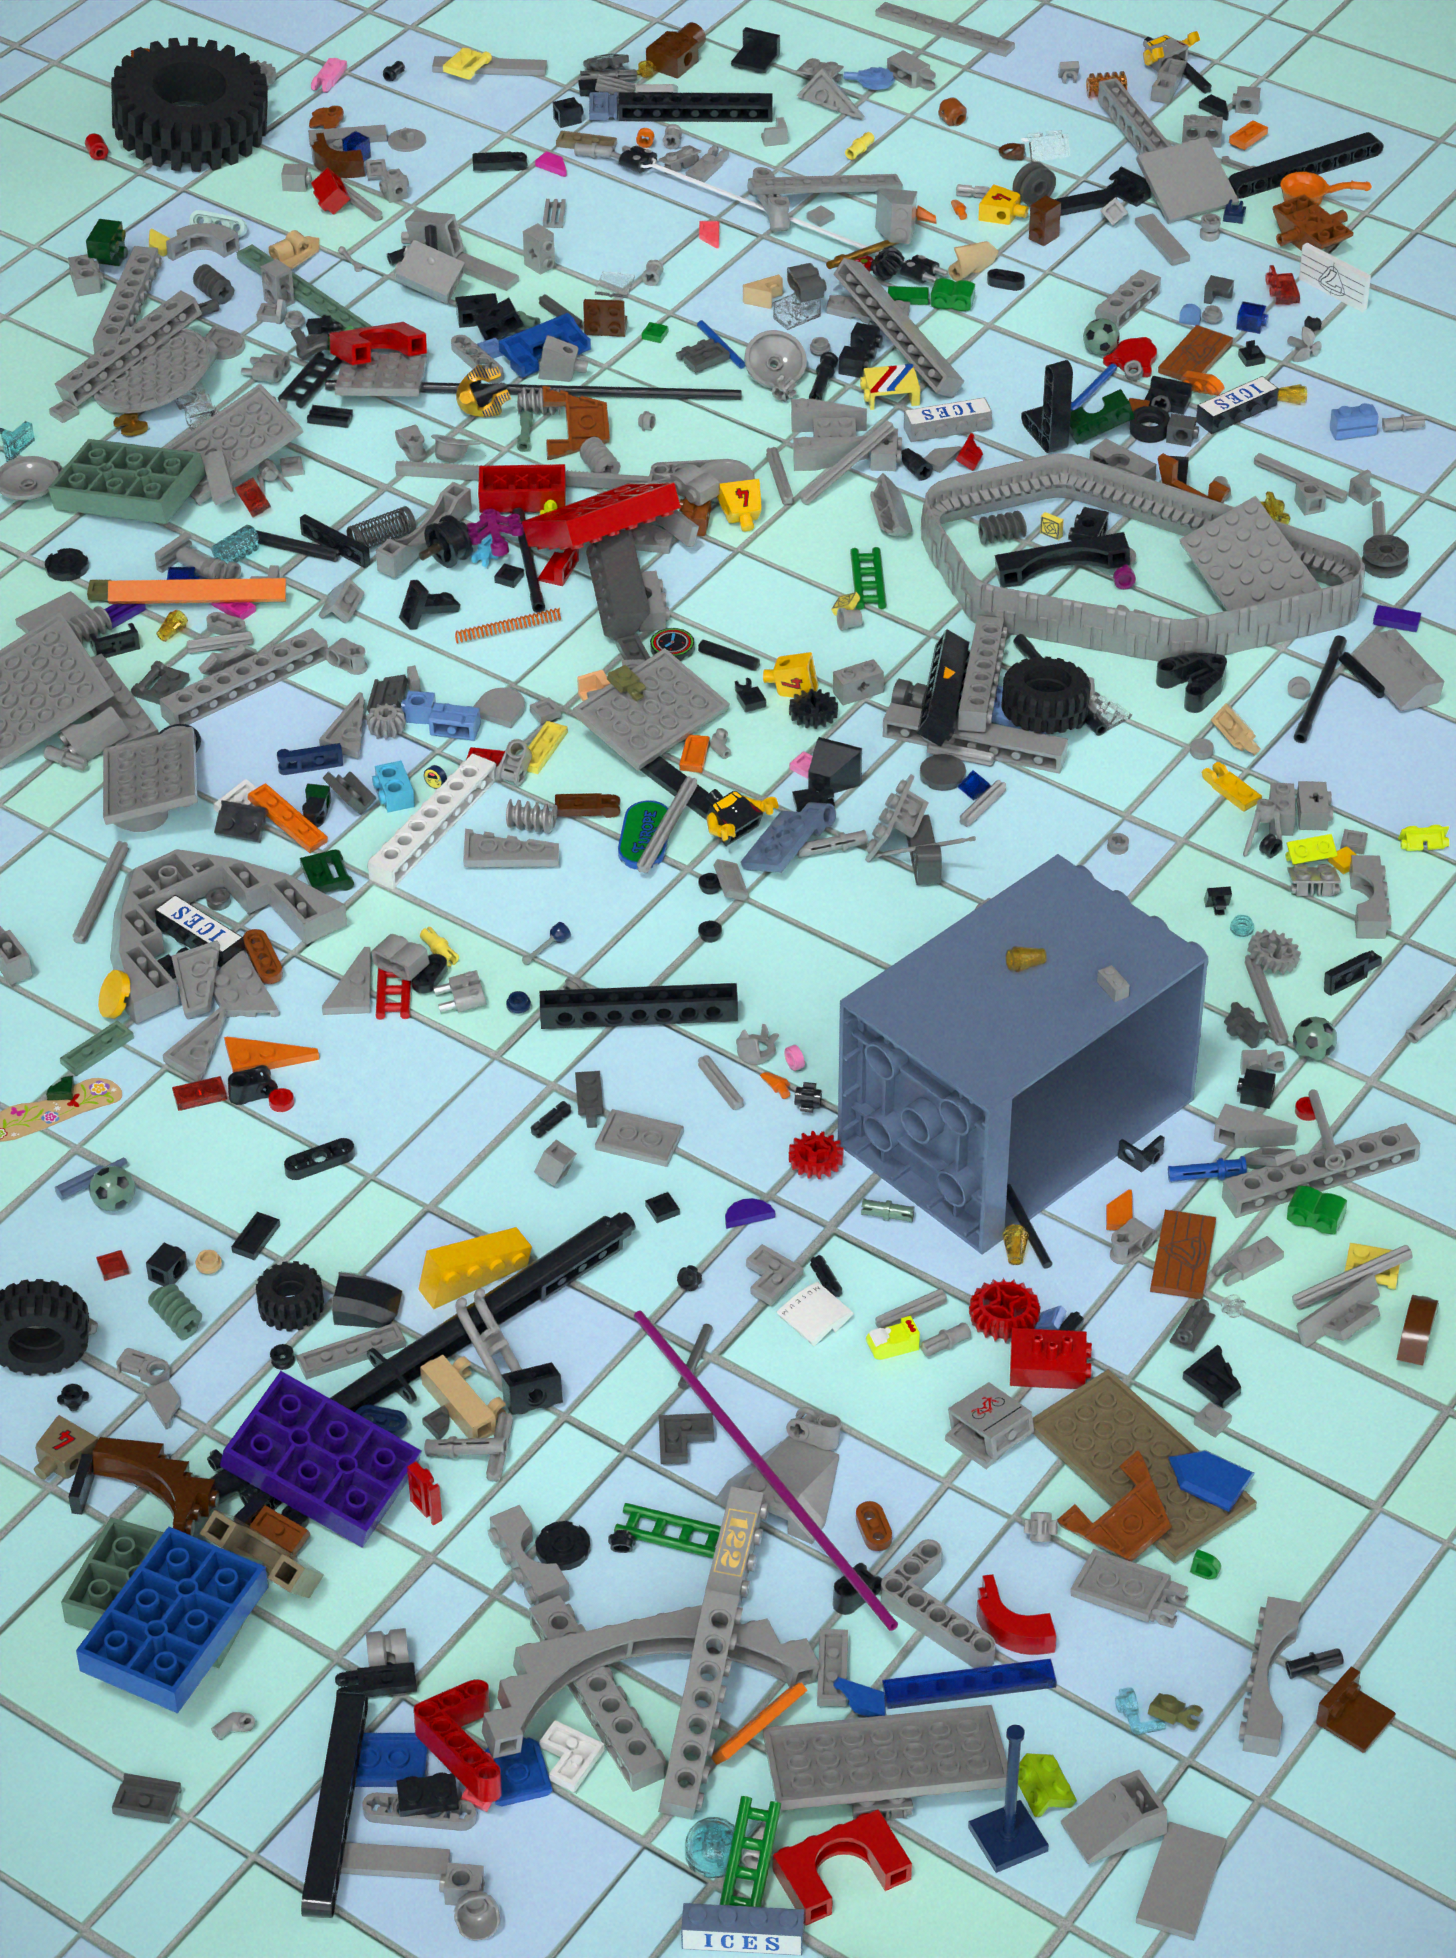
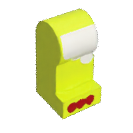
M911 1316L901 1318L900 1324L889 1326L885 1329L876 1328L866 1336V1342L873 1356L879 1360L919 1350L920 1332Z

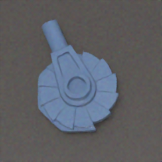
M870 67V69L859 70L858 72H844L843 79L858 80L863 87L873 90L889 88L895 82L893 72L882 67Z

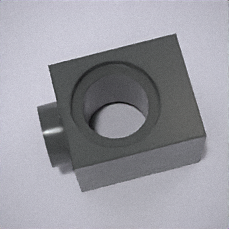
M1172 413L1167 425L1166 443L1191 447L1193 440L1197 439L1199 434V426H1196L1197 417Z

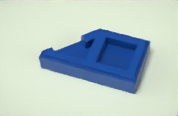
M840 1677L833 1682L836 1690H841L850 1701L848 1705L855 1713L866 1717L885 1716V1692Z

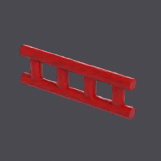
M378 968L376 1018L379 1020L384 1019L385 1012H400L402 1019H408L410 1017L411 980L402 979L401 985H387V978L399 977L393 972H386ZM386 995H401V1002L386 1003Z

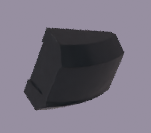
M339 1272L333 1296L332 1313L334 1325L380 1328L391 1324L398 1314L402 1290L377 1278L351 1272Z

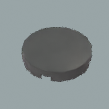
M938 754L930 756L920 766L921 781L924 784L925 782L929 784V787L934 790L946 791L955 789L958 784L964 782L966 777L965 764L959 758L952 755Z

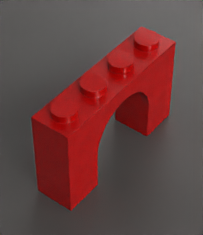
M405 322L329 333L330 353L351 365L370 363L371 349H393L407 356L427 353L426 333Z
M879 1809L870 1813H863L845 1824H837L817 1836H809L803 1842L791 1847H783L773 1854V1872L794 1908L804 1909L805 1926L832 1915V1896L817 1873L819 1866L831 1857L851 1855L862 1859L870 1866L884 1891L910 1881L912 1875V1862Z

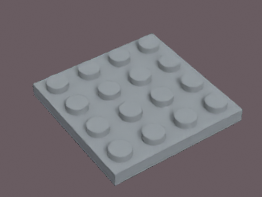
M371 352L370 363L351 365L342 360L335 385V395L419 397L427 364V355L407 356L397 352L389 354Z

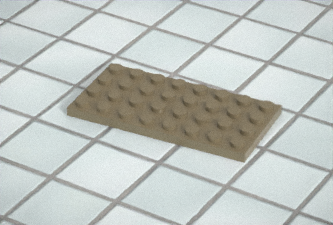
M1109 1369L1033 1417V1434L1112 1507L1136 1487L1119 1466L1137 1450L1141 1453L1172 1525V1528L1153 1544L1174 1564L1256 1509L1257 1501L1245 1491L1242 1492L1232 1509L1228 1512L1181 1490L1168 1457L1200 1450Z

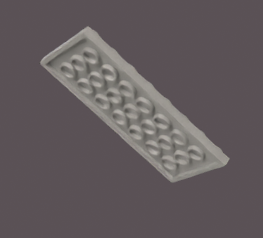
M992 1705L786 1725L763 1729L775 1801L781 1803L780 1810L1006 1787L1007 1759Z

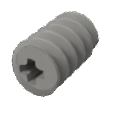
M523 387L521 393H518V414H521L523 408L529 412L532 408L534 414H538L539 409H541L543 415H546L548 409L551 415L555 414L556 409L559 415L561 413V407H543L542 388L539 389L537 394H535L533 387H531L529 393H527L525 387Z
M591 437L585 440L580 448V457L593 473L595 471L596 473L608 472V474H618L620 472V462L617 461L616 457L613 456L601 439Z
M96 606L93 610L86 611V614L81 613L78 617L74 616L70 620H66L81 644H83L82 637L87 642L90 641V633H94L98 637L97 630L101 634H105V626L112 630L110 617L101 606Z
M510 799L506 808L508 828H514L516 825L519 830H522L525 826L527 831H531L534 828L535 832L539 833L543 829L544 833L549 834L556 823L557 805H554L552 811H549L548 804H545L543 809L540 810L538 802L535 803L534 808H531L530 801H527L525 806L522 807L521 800H517L516 805L513 806L512 799Z

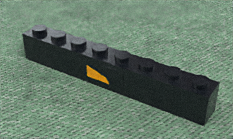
M948 629L945 630L934 648L917 734L940 747L945 740L949 741L955 732L953 728L957 721L955 716L960 707L958 703L961 700L962 695L960 693L964 687L962 682L966 676L964 671L968 666L966 660L970 655L968 651L970 642Z

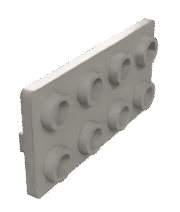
M912 774L909 775L906 781L902 779L896 787V794L891 793L886 800L885 805L888 807L884 808L878 820L881 823L876 825L872 832L874 839L872 838L865 849L868 852L865 858L867 862H870L890 836L893 827L911 838L916 834L929 802L909 791L915 777Z

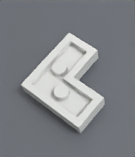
M554 1720L540 1740V1748L561 1757L549 1774L550 1781L574 1793L605 1750L604 1743Z

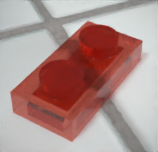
M253 477L235 487L237 494L252 517L263 513L271 507Z
M221 1076L172 1087L178 1111L227 1100Z

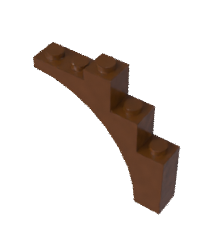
M100 1437L93 1450L94 1475L130 1482L157 1496L170 1509L174 1517L173 1528L193 1536L195 1522L200 1521L201 1517L209 1518L213 1507L218 1506L219 1491L215 1490V1479L194 1477L193 1473L189 1471V1461L168 1459V1455L164 1454V1443Z

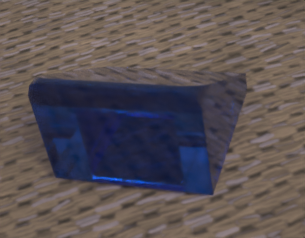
M972 770L958 785V788L974 801L991 785Z

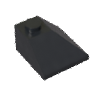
M818 737L808 771V789L815 788L818 792L825 789H833V792L837 793L860 786L862 783V748Z

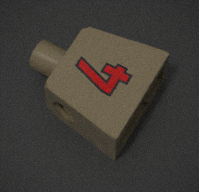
M58 1415L36 1443L35 1449L39 1463L34 1467V1472L43 1480L53 1472L65 1479L72 1477L76 1474L82 1454L93 1455L98 1437Z

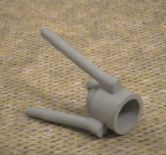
M267 458L259 464L258 470L260 474L257 475V478L259 480L262 505L265 504L264 480L274 481L278 478L290 492L293 491V488L281 475L280 471L277 470L273 461Z
M1259 799L1257 801L1254 820L1243 856L1248 855L1254 834L1258 831L1260 822L1269 823L1271 819H1274L1276 838L1282 840L1279 820L1280 810L1275 809L1276 803L1269 799Z

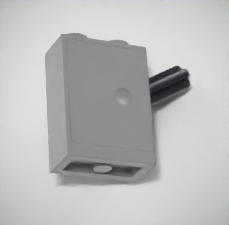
M428 225L424 228L425 244L413 240L411 245H407L403 254L404 258L402 262L397 263L394 273H396L397 282L448 305L465 273V262L438 251L436 226Z

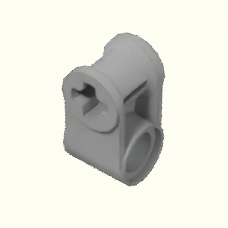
M416 424L395 430L397 443L409 460L417 462L426 458V451L423 448L424 436Z
M340 638L324 652L326 660L332 666L339 667L350 674L360 675L367 671V663L364 661L365 648L346 638Z
M514 739L508 743L502 761L497 768L496 779L498 781L506 780L513 782L516 786L522 785L532 759V752L523 740ZM523 749L522 754L515 756L518 750Z
M1131 1218L1124 1226L1112 1234L1111 1242L1113 1248L1110 1250V1259L1122 1265L1131 1262L1136 1256L1151 1247L1156 1239V1231L1137 1218Z
M801 1407L796 1413V1418L791 1419L787 1423V1433L796 1441H802L823 1450H833L838 1447L841 1420L835 1415L826 1414L810 1407Z

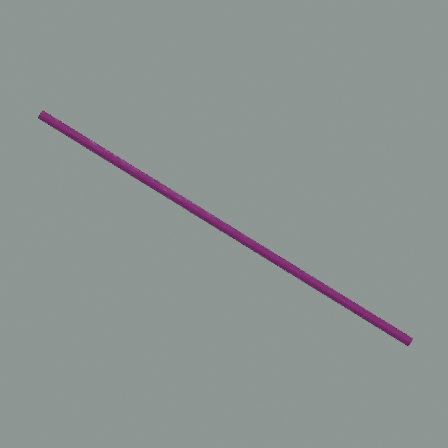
M637 1311L634 1314V1319L888 1630H895L898 1627V1622L642 1311Z

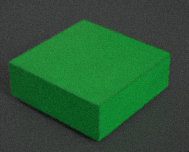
M649 322L642 332V339L661 343L669 332L668 326Z

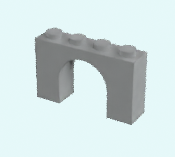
M110 706L85 723H70L60 730L61 733L58 736L65 746L70 744L67 748L71 753L82 756L87 761H90L103 752V748L110 747L130 732L116 711Z

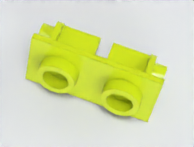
M1431 825L1425 828L1408 826L1401 830L1398 841L1401 840V849L1406 851L1423 850V842H1427L1428 850L1445 849V847H1449V838L1446 837L1449 826Z
M1332 834L1287 842L1289 852L1285 853L1286 860L1291 861L1292 865L1338 856Z

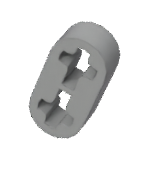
M213 612L206 618L207 629L214 634L228 635L246 632L245 621L221 612Z

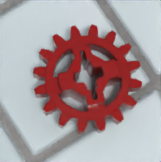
M811 1131L810 1136L802 1133L801 1139L794 1138V1144L789 1145V1162L791 1163L792 1170L798 1169V1175L807 1173L808 1179L812 1175H816L818 1179H821L822 1174L830 1177L831 1170L838 1172L839 1166L843 1165L844 1148L841 1147V1141H834V1135L825 1137L824 1131L820 1135H816L814 1131Z

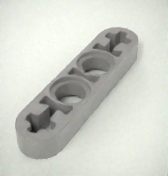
M466 335L452 337V351L472 369L481 363H485L482 365L485 369L498 367L501 377L488 383L497 384L503 381V367Z
M371 1793L362 1802L365 1819L373 1823L467 1831L476 1823V1808L471 1802L466 1800H458L459 1810L451 1811L450 1818H447V1811L442 1812L436 1818L428 1817L426 1814L400 1817V1814L397 1812L399 1809L398 1794ZM375 1805H380V1807L377 1808V1811L372 1810L375 1807ZM389 1805L392 1807V1813H388ZM463 1812L467 1813L464 1819L459 1818Z

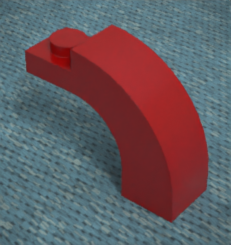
M994 1574L982 1576V1587L978 1588L979 1599L977 1600L976 1614L982 1630L991 1635L996 1644L1016 1653L1027 1655L1055 1653L1056 1633L1051 1614L1020 1615L1012 1612L1000 1599Z

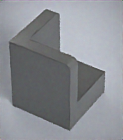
M1211 275L1205 285L1204 303L1212 304L1216 296L1231 299L1233 296L1234 280Z

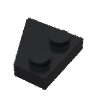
M1218 1344L1183 1372V1380L1221 1408L1227 1406L1241 1394V1385L1237 1378L1233 1376V1370L1229 1362H1225L1222 1356V1349Z

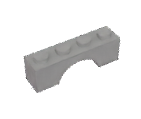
M1351 855L1349 869L1351 889L1359 891L1369 898V900L1357 904L1355 931L1356 938L1385 939L1387 929H1391V915H1387L1390 905L1389 898H1385L1388 886L1387 882H1383L1386 869L1385 865H1381L1380 856Z
M517 1505L491 1516L490 1529L488 1530L489 1539L493 1545L497 1544L500 1548V1555L504 1564L511 1566L515 1582L518 1585L522 1584L524 1587V1594L530 1605H537L559 1595L564 1603L569 1601V1583L556 1563L543 1564L533 1561L524 1553L527 1546L533 1541L532 1524L521 1506Z

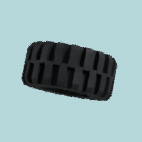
M1038 656L1032 657L1029 660L1027 658L1023 659L1019 663L1013 664L1005 673L1001 702L1002 711L1009 721L1011 720L1017 727L1021 726L1023 730H1032L1034 733L1039 734L1041 732L1047 734H1054V732L1064 733L1067 729H1075L1088 715L1091 690L1090 679L1079 666L1076 667L1074 663L1070 661L1065 662L1061 658L1052 659L1048 656L1039 658Z
M36 1279L35 1281L21 1280L19 1284L12 1283L5 1290H0L1 1366H7L10 1371L15 1373L20 1371L24 1375L39 1374V1376H44L50 1372H53V1374L59 1373L63 1368L68 1369L81 1359L88 1347L89 1312L86 1302L76 1291L73 1292L72 1288L65 1284L63 1286L59 1285L57 1281L45 1282L43 1279ZM31 1326H41V1327H47V1328L34 1329V1328H28V1327H31Z

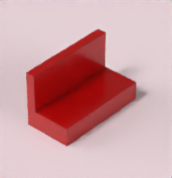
M568 548L563 553L554 552L539 575L538 581L563 587L579 562V549L571 550V548Z

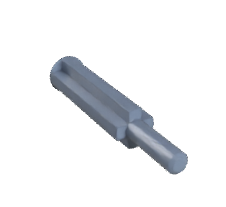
M123 1157L107 1166L122 1167L127 1164V1159ZM103 1165L96 1166L55 1186L58 1198L63 1200L88 1188L93 1175L104 1168Z

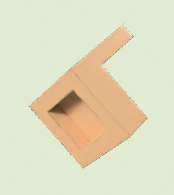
M603 669L578 676V695L582 701L588 699L587 692L603 689L611 684L607 680Z

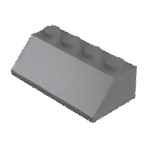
M1396 629L1376 633L1353 654V657L1385 687L1384 694L1400 711L1439 702L1445 681Z

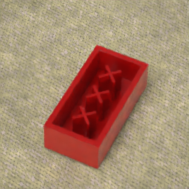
M565 464L479 466V513H483L487 509L512 513V510L515 508H522L524 512L535 513L544 510V504L548 500L556 502L557 509L566 506Z

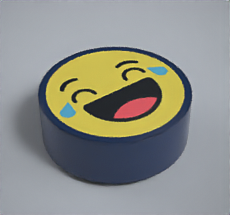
M431 765L424 771V779L431 788H440L447 780L445 771L437 765Z

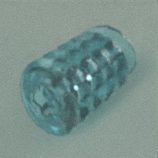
M245 525L243 528L230 534V536L217 542V544H214L211 547V551L216 559H221L226 564L229 562L237 563L239 559L242 560L246 555L252 554V551L259 549V537L254 527Z

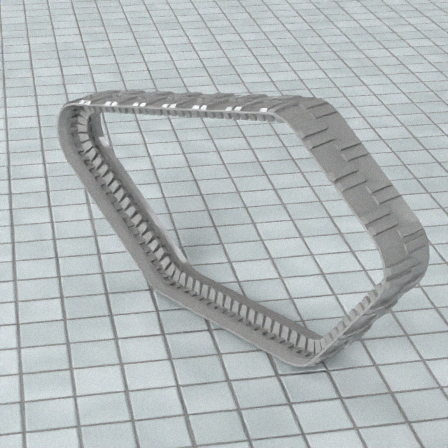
M1066 453L1049 454L950 477L932 485L925 495L921 516V540L929 558L960 603L964 613L973 623L976 624L977 615L1004 618V627H1008L1007 634H1023L1028 638L1157 662L1164 658L1194 652L1221 654L1224 656L1345 626L1355 618L1359 601L1363 594L1365 565L1358 552L1341 542L1275 520L1273 521L1314 579L1332 587L1184 620L997 587L976 578L941 524L1044 499L1069 498L1181 536H1186L1235 507L1082 456Z

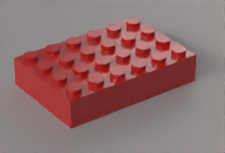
M674 482L627 483L524 520L522 525L528 547H537L538 550L549 548V550L560 548V550L568 548L575 550L584 547L583 543L585 542L595 543L601 541L602 536L618 535L621 529L631 530L637 528L640 522H643V524L656 520L655 517L659 515L661 517L674 514L673 510L679 509L681 506Z

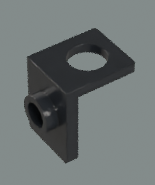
M1159 1135L1142 1151L1121 1139L1119 1141L1118 1158L1142 1173L1151 1164H1156L1163 1155L1165 1137ZM1125 1149L1133 1153L1134 1160L1127 1156Z

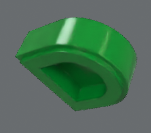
M1197 1549L1190 1573L1204 1579H1215L1221 1570L1220 1561L1215 1556Z

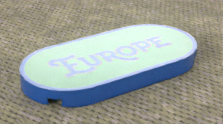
M646 800L637 802L627 809L618 844V857L629 868L637 869L640 857L666 814L668 807L663 803ZM669 837L653 865L657 862L660 864L664 860Z

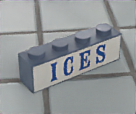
M683 1903L681 1925L682 1949L802 1956L804 1909Z

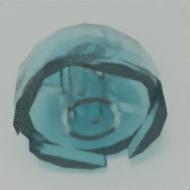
M706 1817L696 1822L689 1829L684 1843L685 1861L692 1871L696 1873L697 1870L700 1873H704V1877L722 1878L725 1876L735 1825L724 1818Z

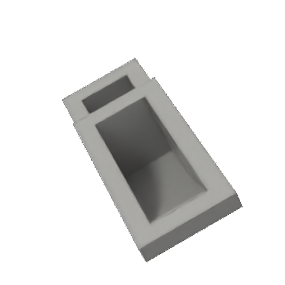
M1172 58L1166 60L1158 71L1157 80L1152 85L1150 100L1170 103L1179 86L1187 61Z

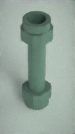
M524 411L520 415L521 434L517 438V449L521 452L528 451L531 444L529 430L533 426V414L529 411Z

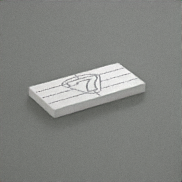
M1309 243L1302 246L1299 280L1361 312L1367 310L1371 275Z

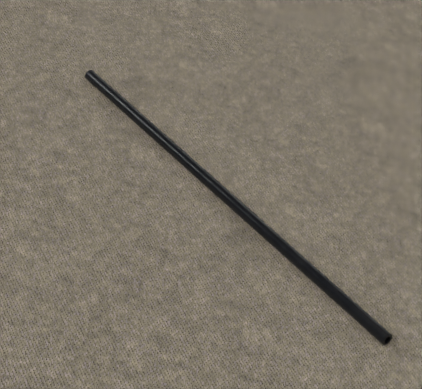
M326 380L325 390H335L337 380ZM422 382L420 393H456L460 383ZM506 384L509 395H518L523 387L526 388L527 393L533 387L535 394H537L542 386H548L553 391H556L558 388L559 391L568 392V395L586 397L742 399V390Z

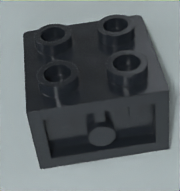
M745 27L743 29V47L732 59L731 66L752 70L757 73H766L780 56V35Z

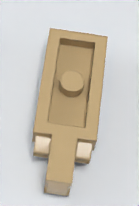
M1225 703L1212 717L1211 721L1234 747L1240 751L1246 749L1255 756L1261 750L1253 741L1256 735L1229 704Z

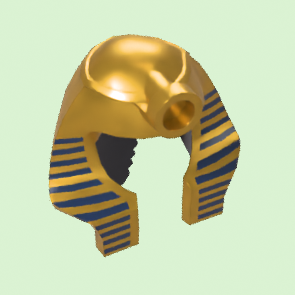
M477 365L464 377L456 392V400L460 409L467 414L479 417L498 416L502 413L501 406L506 401L511 400L506 389L507 385L505 383L487 386L481 384V380L490 382L500 378L501 374L498 367L485 369L482 365Z

